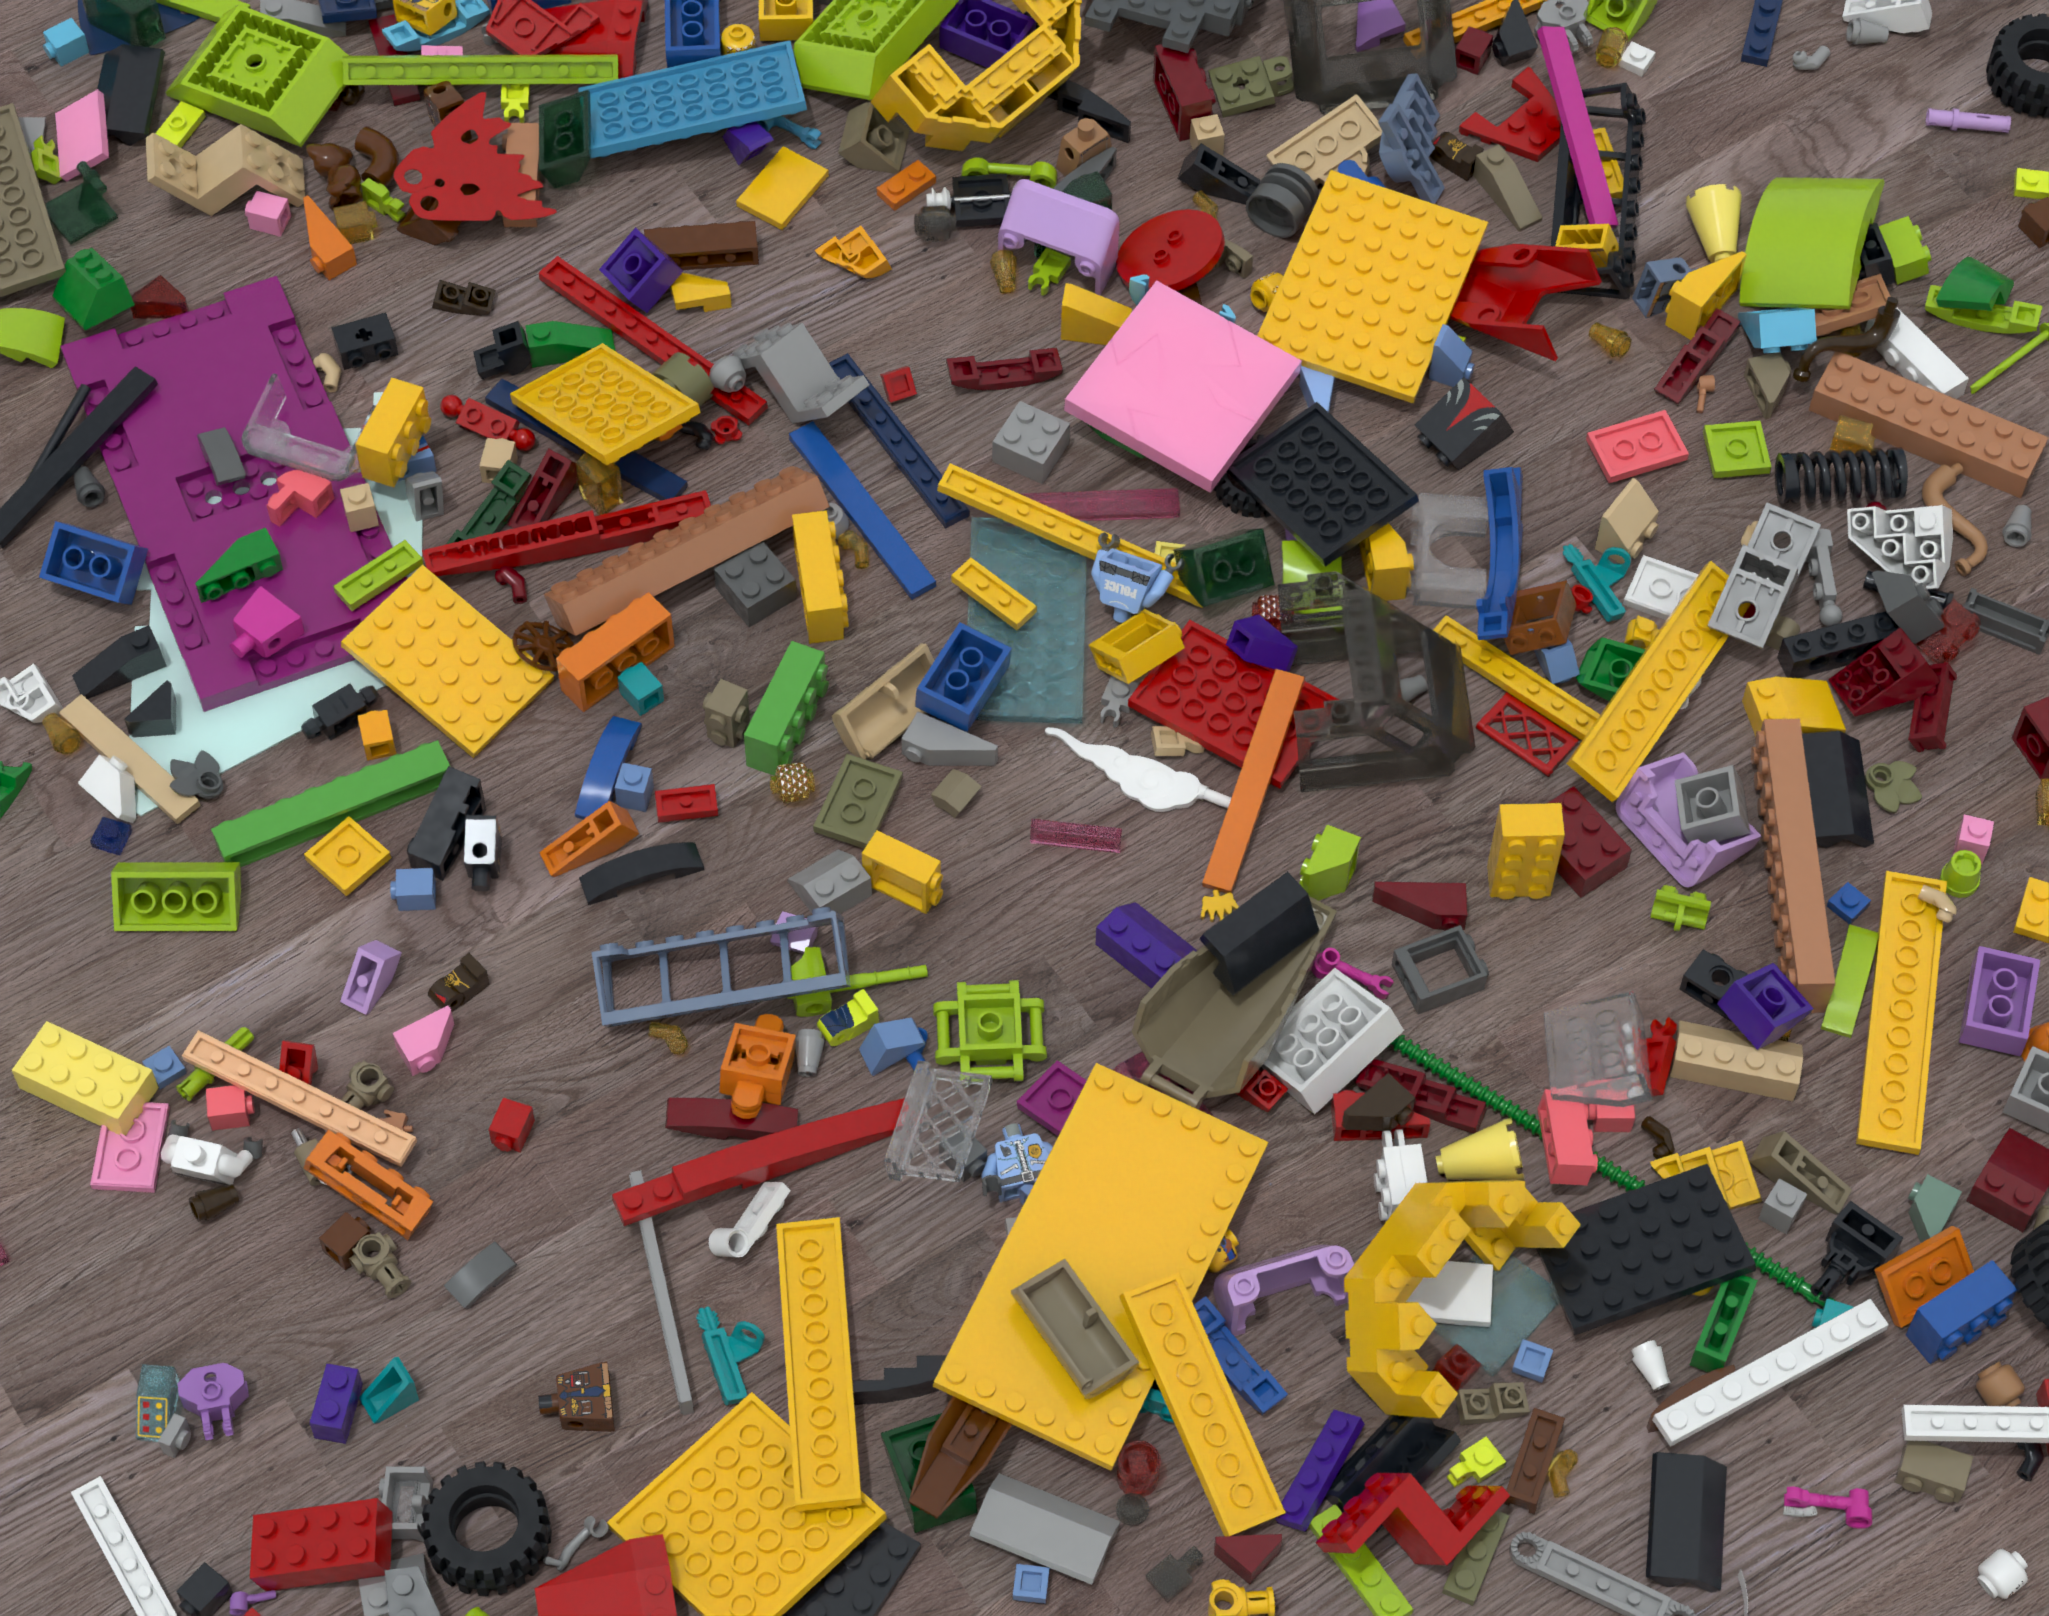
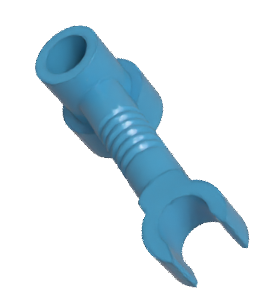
M783 116L773 117L766 121H756L767 132L775 126L789 131L800 137L801 141L811 149H816L822 143L817 140L822 134L818 129L804 128Z

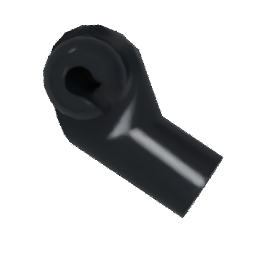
M2016 1442L2018 1448L2024 1450L2026 1457L2019 1467L2017 1475L2025 1481H2031L2044 1460L2041 1443Z

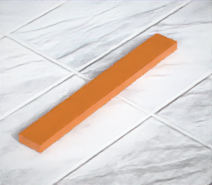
M1278 669L1275 670L1202 882L1203 887L1213 890L1217 889L1224 893L1233 892L1305 682L1304 676Z

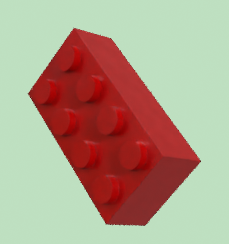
M378 1498L253 1515L250 1579L267 1592L385 1576V1570H390L393 1512Z

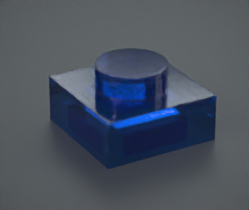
M102 817L90 843L93 848L120 856L132 833L131 825Z

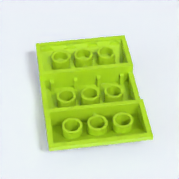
M1774 178L1763 192L1750 228L1745 251L1747 256L1741 277L1740 306L1850 309L1861 270L1860 256L1869 224L1874 223L1885 183L1884 179Z

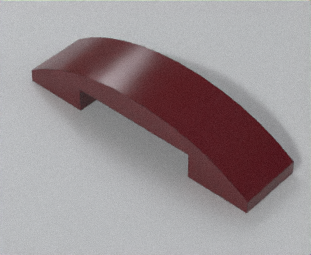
M1057 348L1029 350V356L1025 358L976 362L974 356L946 359L951 384L975 390H1002L1028 386L1048 380L1063 372Z

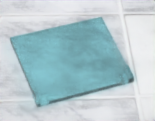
M1477 1254L1468 1262L1485 1264ZM1510 1255L1499 1271L1493 1270L1490 1327L1436 1323L1437 1325L1433 1331L1476 1363L1487 1374L1494 1377L1518 1350L1522 1340H1526L1560 1301L1551 1282L1549 1283L1513 1255Z

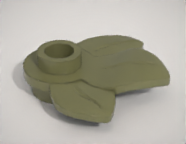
M1895 761L1890 765L1877 763L1871 766L1866 772L1865 781L1869 788L1874 790L1876 803L1884 810L1896 813L1899 804H1913L1920 801L1922 794L1910 780L1917 768L1903 761ZM1876 777H1880V778H1882L1884 781H1880V780L1876 779Z

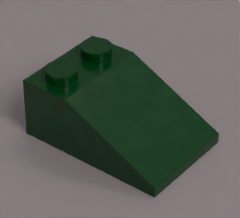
M942 1413L881 1433L888 1460L914 1533L977 1513L976 1492L972 1483L938 1518L908 1503L927 1437Z

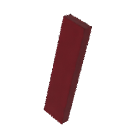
M395 14L368 20L378 56L407 55L406 51H396L382 34V29L397 24ZM388 85L394 106L421 100L417 85Z

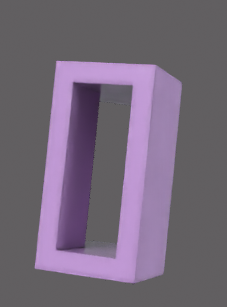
M782 911L776 924L787 923V917L796 915ZM818 927L789 932V950L804 954L805 947H812L817 937ZM773 934L770 942L774 946L781 947L779 934Z

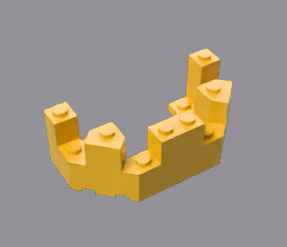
M1012 0L1023 14L1028 12L1040 27L968 85L965 86L935 49L928 44L887 78L871 100V103L888 123L897 115H900L915 133L925 134L926 147L963 151L970 141L991 143L998 136L999 138L1004 136L1037 109L1046 97L1066 82L1079 67V41L1081 40L1080 5L1082 0Z
M1483 1180L1415 1183L1344 1277V1292H1348L1349 1310L1345 1311L1346 1338L1350 1339V1357H1346L1347 1372L1386 1415L1440 1419L1458 1393L1439 1372L1426 1371L1429 1366L1415 1351L1420 1349L1437 1324L1418 1302H1406L1424 1277H1437L1463 1240L1469 1244L1485 1264L1493 1265V1271H1499L1516 1247L1564 1248L1581 1224L1562 1202H1538L1526 1189L1525 1181Z

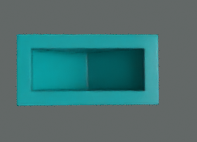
M394 1357L359 1397L374 1424L382 1422L419 1401L415 1383L399 1357Z

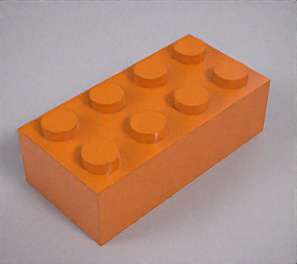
M648 592L641 598L634 599L620 613L610 616L605 624L595 631L588 632L581 641L572 647L564 649L556 658L561 691L582 712L588 710L619 687L617 677L626 668L634 667L640 662L647 667L675 647L671 613Z

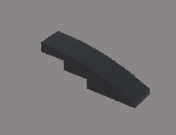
M1068 79L1047 96L1057 100V110L1077 116L1078 122L1084 118L1094 119L1108 132L1111 138L1129 143L1131 121L1090 90Z
M947 1355L917 1356V1368H884V1380H853L854 1404L888 1403L940 1391L933 1387V1383Z

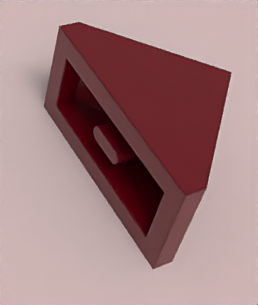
M1282 1534L1215 1537L1214 1555L1250 1585L1280 1553Z

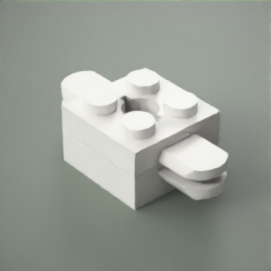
M1402 1129L1395 1130V1146H1393L1390 1130L1382 1132L1383 1151L1381 1159L1376 1160L1377 1173H1374L1375 1191L1381 1192L1382 1202L1378 1203L1380 1221L1386 1222L1415 1183H1427L1421 1144L1405 1145Z

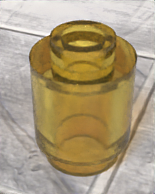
M1610 27L1603 31L1595 51L1596 61L1599 65L1605 68H1612L1621 61L1628 43V36L1622 29Z

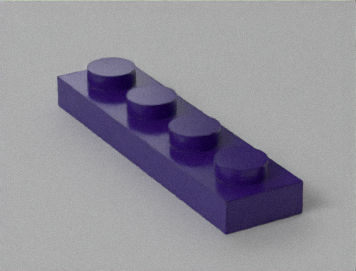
M1333 1409L1281 1502L1286 1513L1275 1518L1278 1524L1306 1532L1365 1425L1361 1417Z

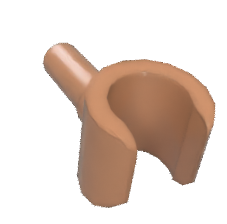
M1703 375L1699 378L1697 384V392H1699L1697 413H1703L1706 392H1714L1715 390L1714 375Z

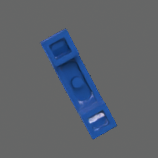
M616 716L611 718L600 737L590 761L575 811L576 818L585 819L608 801L613 802V791L622 763H625L629 750H633L642 723Z
M1205 1296L1194 1304L1228 1383L1239 1395L1262 1415L1286 1398L1288 1393L1268 1370L1264 1372L1225 1326V1318Z

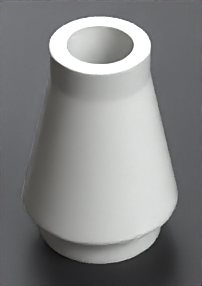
M1655 1340L1643 1343L1631 1350L1634 1356L1632 1361L1649 1382L1653 1391L1660 1390L1671 1384L1662 1348L1657 1346Z

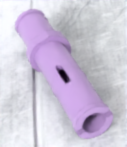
M1928 108L1926 114V126L1950 127V130L1954 131L1957 128L2008 134L2011 125V116L1959 112V109L1955 108L1952 111Z

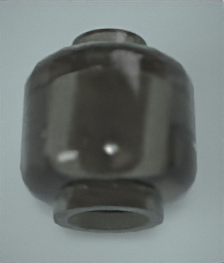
M923 206L919 213H916L914 216L915 233L925 242L947 241L951 236V232L956 230V217L950 213L947 206Z

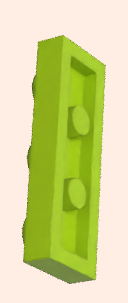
M403 540L333 586L334 592L353 611L418 569L421 565H424L423 558L406 540Z

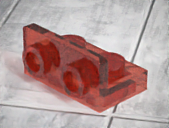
M1955 599L1949 603L1943 610L1944 614L1941 615L1945 627L1915 644L1937 664L1953 661L1960 652L1959 647L1966 640L1971 641L1980 631L1981 621L1979 616L1975 613H1970Z

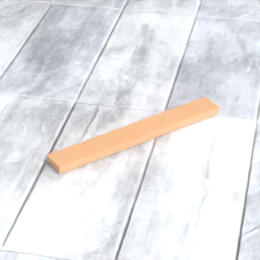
M199 1030L182 1054L184 1061L326 1131L330 1130L334 1134L339 1132L345 1135L352 1144L399 1167H402L417 1143L415 1136Z

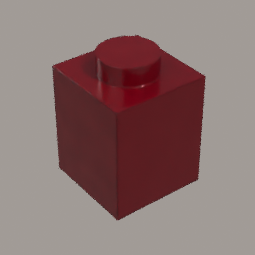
M1468 26L1456 47L1453 66L1478 75L1491 54L1493 35Z

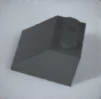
M1878 570L1871 573L1887 613L1902 628L1913 644L1920 642L1945 627L1941 618L1944 611L1936 598L1930 599V593L1922 582L1917 584L1910 575Z

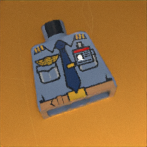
M1680 257L1647 262L1632 297L1645 318L1664 312L1671 300L1669 292L1673 284L1677 280L1681 282L1689 272L1697 270V268L1690 269L1685 260Z

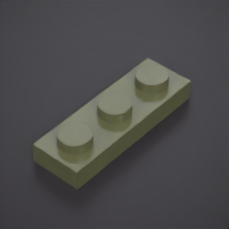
M1497 1510L1457 1554L1443 1588V1594L1471 1606L1474 1605L1510 1515Z

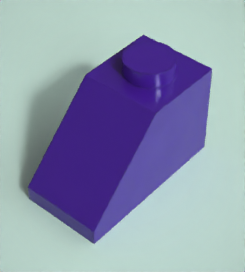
M756 121L740 127H729L722 136L738 165L761 154L774 140L771 134Z

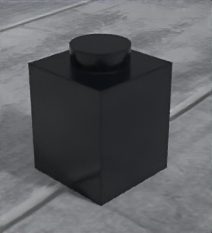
M205 1562L176 1591L181 1601L179 1607L187 1616H213L233 1594L229 1582Z

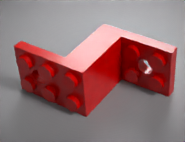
M1376 1473L1366 1481V1488L1362 1493L1351 1498L1344 1505V1512L1338 1519L1330 1521L1322 1529L1323 1535L1315 1543L1323 1552L1354 1554L1382 1524L1415 1564L1447 1566L1510 1495L1503 1486L1468 1485L1458 1492L1455 1503L1450 1508L1442 1511L1411 1473Z

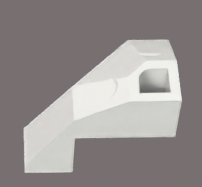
M1943 505L1887 511L1876 506L1847 509L1848 538L1885 571L1910 575L1917 584L1922 582L1927 590L1939 588L1950 567L1953 543L1952 509Z

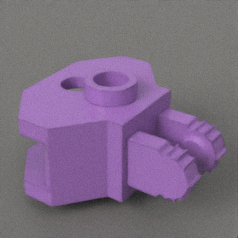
M227 1363L191 1369L177 1384L179 1397L184 1409L200 1416L205 1440L214 1439L212 1421L223 1419L222 1426L226 1436L234 1435L232 1417H235L234 1411L249 1397L248 1384L244 1380L243 1371ZM208 1374L216 1375L215 1377L205 1378Z

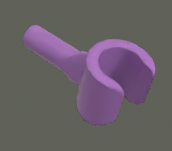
M271 1590L250 1595L246 1592H235L230 1597L229 1612L233 1616H242L248 1611V1604L276 1598V1592Z

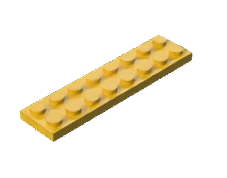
M1176 1272L1122 1293L1119 1296L1223 1535H1236L1285 1514L1283 1505L1180 1273Z

